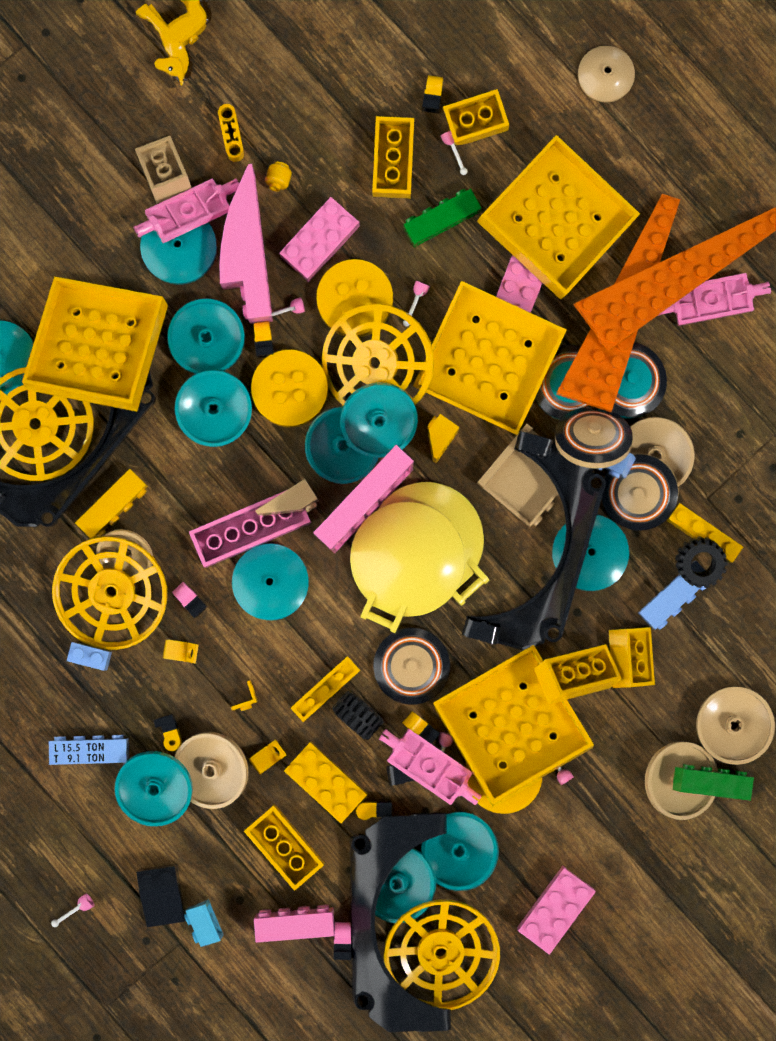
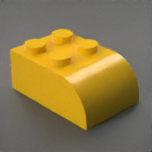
M498 89L443 106L455 145L468 144L509 130V122Z

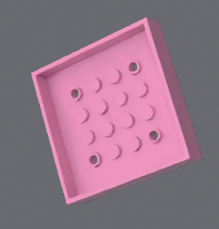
M395 445L314 531L317 538L335 554L357 531L361 524L413 471L414 461Z

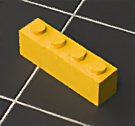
M129 469L75 524L90 539L103 536L106 533L105 529L109 525L113 526L120 519L118 516L123 511L126 513L133 506L132 502L136 498L140 499L145 495L148 485L133 470Z
M680 503L676 505L674 511L667 519L669 523L691 538L697 539V537L701 536L715 541L726 554L725 559L728 563H733L743 549L742 545Z

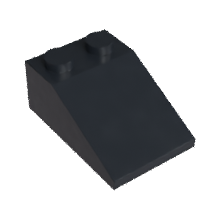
M171 864L139 869L136 873L147 927L185 922L178 865Z

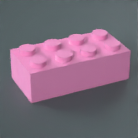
M330 197L279 253L280 257L309 282L360 227L359 221Z
M562 866L518 925L517 929L550 955L596 891L566 867Z
M318 905L316 909H310L309 906H302L294 911H290V908H280L278 912H271V909L259 910V913L254 917L255 942L334 936L333 907L329 908V905Z

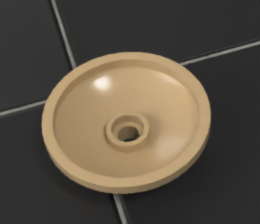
M599 46L590 50L582 58L578 68V81L584 93L593 100L604 103L614 102L624 97L631 89L635 78L634 65L630 57L621 49L613 46ZM609 68L611 72L606 73L604 69Z
M119 529L104 535L128 539L146 549L153 556L147 541L135 532ZM99 542L96 554L103 552L118 553L120 542ZM128 545L127 549L130 552H126L127 556L137 561L144 570L152 566L151 561L143 553ZM117 558L99 559L104 569L114 568ZM124 561L122 571L130 577L139 573L133 565Z

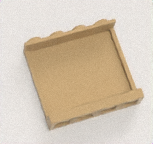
M526 424L521 430L527 433L538 435L536 432L532 430L533 428L528 424ZM517 435L477 484L529 528L532 525L536 527L542 520L540 515L544 510L548 512L555 504L553 500L559 494L543 469L532 459L514 449Z

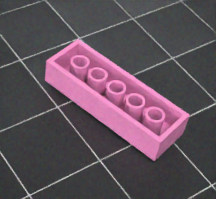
M281 492L189 531V534L203 567L207 568L310 524L311 521L307 511L259 516L255 510L283 493Z

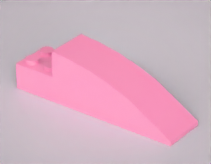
M248 164L230 204L224 225L220 252V285L223 290L240 288L241 297L246 302V305H243V315L250 324L264 321L273 322L256 178L252 164Z

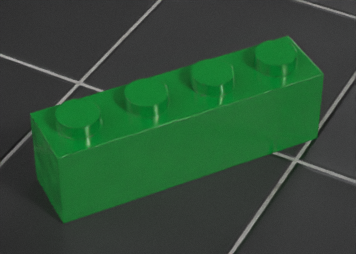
M462 189L455 194L456 197L452 199L445 198L439 202V206L435 208L428 207L422 211V215L418 217L414 215L406 219L403 228L413 247L415 248L479 214L482 208L471 189L467 191Z
M683 764V768L675 767L672 789L674 791L751 801L754 777L747 776V772L735 771V774H730V770L719 768L718 772H714L712 768L701 766L700 770L694 769V765Z

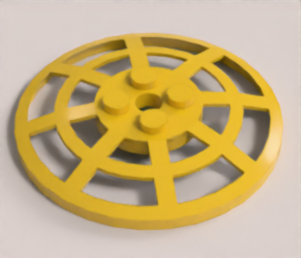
M369 304L347 312L332 326L323 346L322 369L326 375L330 391L343 406L346 401L342 398L348 392L352 394L356 391L354 387L360 381L365 384L377 382L390 383L405 391L412 380L414 370H426L423 384L414 398L410 396L414 405H416L430 386L434 371V353L427 333L410 314L391 305ZM375 310L373 322L364 323L352 329L346 321L351 316L360 312ZM383 311L401 317L411 326L401 333L393 326L381 323ZM339 326H341L346 336L339 346L337 355L327 354L331 338ZM373 328L372 340L362 343L356 334L362 330ZM381 329L389 331L397 338L389 344L384 340H380ZM415 332H417L424 345L426 362H415L413 349L407 340ZM349 340L357 348L353 357L343 356L345 346ZM403 344L407 352L408 361L398 360L395 349ZM373 357L378 358L380 361L378 368L371 365ZM327 362L337 363L338 374L344 384L338 392L333 387L329 378ZM342 364L352 365L355 376L349 382L344 374ZM398 369H408L406 378L400 386L393 377Z
M26 367L16 369L1 377L0 385L14 376L25 373ZM24 385L15 388L7 395L0 390V444L6 451V454L0 460V469L19 479L43 481L67 473L82 460L88 451L94 432V416L90 402L82 401L87 415L75 416L70 402L65 397L53 395L47 403L36 400V392L28 390L29 402L19 406L11 398L20 392L28 390ZM59 400L66 407L69 417L58 418L53 408ZM7 405L14 411L12 422L1 423L2 412ZM33 418L40 420L41 425L38 429H33L30 426V421ZM87 423L86 439L82 449L77 453L69 445L73 440L76 424ZM70 424L66 441L63 442L56 436L59 425ZM4 430H13L17 438L11 447L4 440L2 435ZM52 442L59 448L53 454L42 457L41 446ZM23 444L34 448L35 458L22 456L17 451ZM63 453H66L73 459L62 469L45 474L43 463L52 461ZM13 457L25 463L36 464L37 475L19 473L6 465Z
M101 536L80 543L62 559L54 575L52 597L60 621L74 637L95 648L118 650L140 643L156 629L166 610L167 585L161 567L146 549L125 538ZM103 541L120 542L118 553L103 552L95 555L89 545ZM128 545L143 553L153 566L144 570L137 561L127 556ZM82 549L88 559L79 566L75 575L64 574V568L69 560ZM117 558L115 567L104 569L99 559ZM124 561L133 565L139 573L130 577L122 571ZM92 563L97 574L91 580L82 578L81 574ZM155 573H158L162 586L161 604L151 600V584L148 577ZM142 579L146 588L145 597L135 594L134 583ZM61 581L72 583V598L75 606L67 611H64L60 598ZM78 585L88 587L89 599L80 602ZM107 587H114L116 595L110 596L107 593ZM132 601L143 605L140 612L134 618H131L127 610ZM93 605L102 612L100 620L98 621L91 617L85 609ZM148 607L159 611L152 625L139 635L135 624L144 616ZM80 613L88 623L97 627L94 638L81 632L72 624L69 618ZM120 613L124 620V623L107 624L109 614ZM128 628L132 637L130 640L121 642L101 641L105 630L117 631Z
M444 899L422 903L403 914L388 934L383 956L384 964L394 979L389 957L400 956L402 967L408 975L399 984L402 988L406 990L414 982L423 988L434 990V1002L421 1001L440 1008L454 1010L470 1004L488 989L498 970L500 947L491 923L481 912L468 904ZM441 905L440 914L427 916L418 922L410 916L423 908ZM449 905L465 908L474 913L477 918L468 923L458 916L448 914ZM439 920L438 929L427 932L422 927L423 924L429 921ZM447 920L457 922L463 927L456 933L447 930ZM405 921L411 928L404 936L401 947L390 949L394 933L399 925ZM483 923L491 936L493 951L481 949L479 937L474 930ZM416 931L422 939L418 946L407 947L410 937ZM470 933L474 940L475 948H464L461 938ZM443 948L446 950V953L443 956H438L435 954L436 951ZM406 955H418L420 964L413 971L407 963ZM464 956H474L470 968L465 972L460 966ZM480 958L492 959L488 974L477 986L470 977L476 971ZM426 970L428 973L435 975L434 984L426 982L418 976ZM455 972L460 977L452 982L442 984L443 975ZM465 983L472 991L457 1000L442 1002L443 990L453 989Z

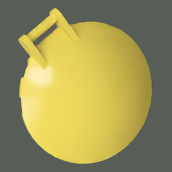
M419 482L396 490L382 502L378 509L399 502L422 503L444 514L459 533L464 546L465 569L458 588L473 574H476L478 577L460 595L457 591L453 594L452 597L462 606L466 603L465 600L481 585L487 584L490 581L478 567L483 551L484 534L475 508L461 493L439 483Z
M399 502L378 509L361 524L352 542L350 554L354 580L361 593L367 599L361 618L365 620L370 619L396 633L403 616H420L430 613L441 607L453 596L464 574L465 554L459 533L444 514L422 503ZM372 606L396 616L394 622L370 612Z

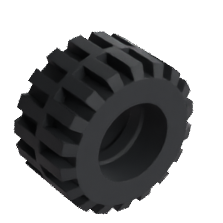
M707 537L690 538L688 543L685 541L683 543L684 546L682 548L679 547V554L675 558L677 560L675 564L678 573L686 582L692 586L695 585L697 588H701V586L708 588L710 584L716 585V581L718 579L721 581L723 578L721 575L726 573L725 566H727V561L723 549L715 541ZM700 552L709 553L712 559L709 568L703 572H694L691 569L693 557Z
M346 691L332 708L337 717L366 740H369L384 723L383 719L370 706L351 691Z

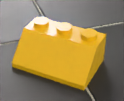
M441 414L438 418L434 416L428 424L429 443L432 460L435 464L459 431V427Z
M651 627L609 630L610 654L622 678L613 688L655 685Z

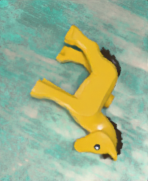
M179 0L186 6L187 13L179 16L167 25L152 4L149 6L144 4L136 11V15L149 21L154 26L155 30L160 34L162 44L169 55L168 58H158L155 61V67L173 76V80H178L182 86L184 81H187V78L191 76V71H193L192 57L185 46L188 43L190 45L195 43L199 39L198 35L205 30L207 24L211 21V6L208 5V0Z

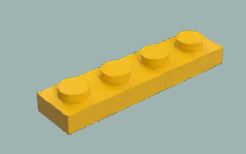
M347 656L291 707L292 711L304 722L352 679L360 669Z

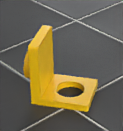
M166 639L163 658L195 664L199 645Z
M248 680L247 684L252 700L231 707L232 710L240 708L241 711L252 708L251 704L258 702L251 680Z
M274 740L250 757L249 761L256 771L261 774L284 758L286 753L278 742Z

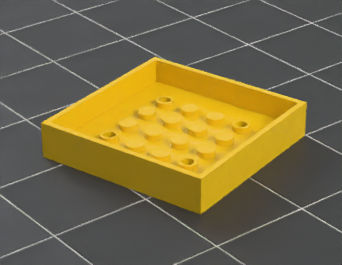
M556 135L480 216L477 222L561 300L640 213ZM552 176H556L558 181H554ZM595 215H597L600 218L599 221L595 220ZM515 216H519L521 221H516ZM557 256H562L563 261H559Z
M54 277L22 383L29 391L137 412L168 307L163 296ZM64 364V367L59 369V366ZM114 375H119L117 379H113Z
M461 281L432 343L434 371L426 393L518 435L567 329ZM474 316H478L480 318V321L478 323L473 322ZM526 340H530L532 342L531 347L528 348L525 346ZM450 368L455 369V375H449L448 371ZM420 370L413 387L420 390L426 370ZM504 392L508 395L506 400L501 399V393Z
M534 645L433 703L435 710L492 807L582 755L594 746L567 700L549 704L534 670L543 662ZM520 684H526L527 688L525 690L520 689ZM470 713H476L477 717L475 719L470 718ZM551 733L556 734L557 738L555 740L550 739L549 735ZM501 762L506 763L507 767L505 769L499 767Z

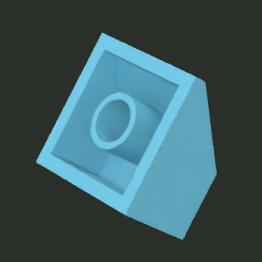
M209 899L187 908V914L184 916L187 924L192 925L194 930L192 936L195 943H199L200 947L222 939L224 934Z

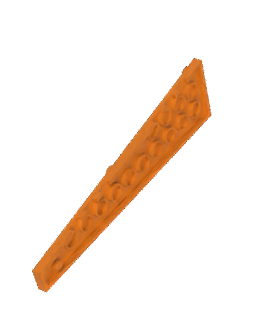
M665 194L661 195L615 284L660 263L680 199ZM590 329L556 395L612 412L638 330L607 351L592 329Z
M776 207L576 302L574 306L606 350L609 351L776 231Z

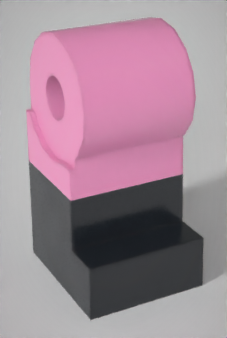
M182 582L172 591L193 618H197L208 608L185 582Z
M335 922L334 960H351V922Z

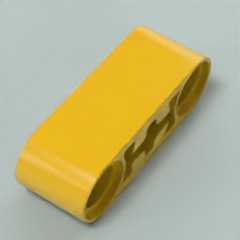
M223 104L218 110L226 153L231 161L238 162L244 157V149L237 115L232 105ZM225 111L232 112L230 118L222 117ZM228 125L232 126L235 141H231ZM232 148L240 149L239 154H230Z

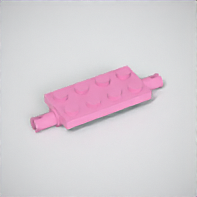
M212 178L146 209L145 214L149 220L134 226V230L139 238L151 231H155L163 243L168 242L228 213L230 206L226 200L227 195L236 192L240 183L235 178L221 186V184L217 185Z
M512 255L496 297L531 313L542 282Z
M746 273L708 280L659 315L674 312L678 326L752 312L754 311V296L771 294V288H768L770 284L769 282L755 285L749 284Z
M387 729L384 730L383 734L389 737V739L381 735L379 740L393 748V752L387 759L390 764L450 805L458 796L464 797L473 805L478 803L472 796L480 800L482 795L470 788L467 783L472 775L470 770L410 729L400 739Z

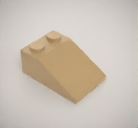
M171 136L135 149L156 203L163 202L191 189L188 176Z
M304 479L255 511L259 516L303 512L304 510L309 512L317 507L316 503L319 500Z

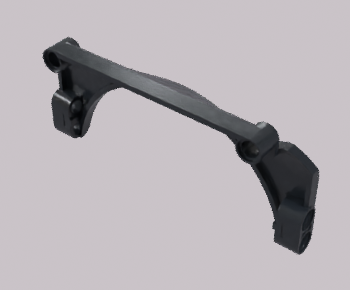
M150 369L142 396L144 394L151 395L149 403L145 404L140 400L137 412L111 407L106 429L98 445L84 462L66 475L52 481L34 485H14L0 482V514L16 527H39L40 524L45 527L55 526L61 516L142 417L155 404L156 397L150 391L153 387ZM114 375L113 379H117L119 375ZM47 513H51L53 516V520L49 524L44 522V516Z
M519 431L514 449L532 459L543 469L560 496L566 524L563 552L548 582L532 598L511 610L501 613L467 616L462 635L491 644L498 643L519 650H525L532 645L544 644L545 639L550 642H557L563 635L606 482L601 475L593 473L594 468L576 465L563 457L556 447L555 440ZM600 478L601 485L598 488H593L591 486L592 479ZM557 628V636L550 637L548 635L549 629Z
M413 813L401 816H383L365 829L366 835L354 834L349 842L352 999L358 1009L369 1010L368 1016L388 1032L451 1030V1009L440 1008L419 1000L402 988L392 977L380 955L375 934L376 906L386 878L398 861L410 850L431 838L447 833V813ZM362 838L364 845L361 848H356L354 845L355 841ZM361 995L367 996L364 1004L357 1003V999Z

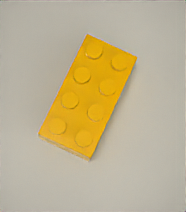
M376 116L373 197L411 199L414 118Z
M606 644L545 659L534 669L549 704L609 689L622 679Z
M312 741L284 770L286 774L340 823L348 817L368 794Z
M275 804L244 830L294 891L325 864Z

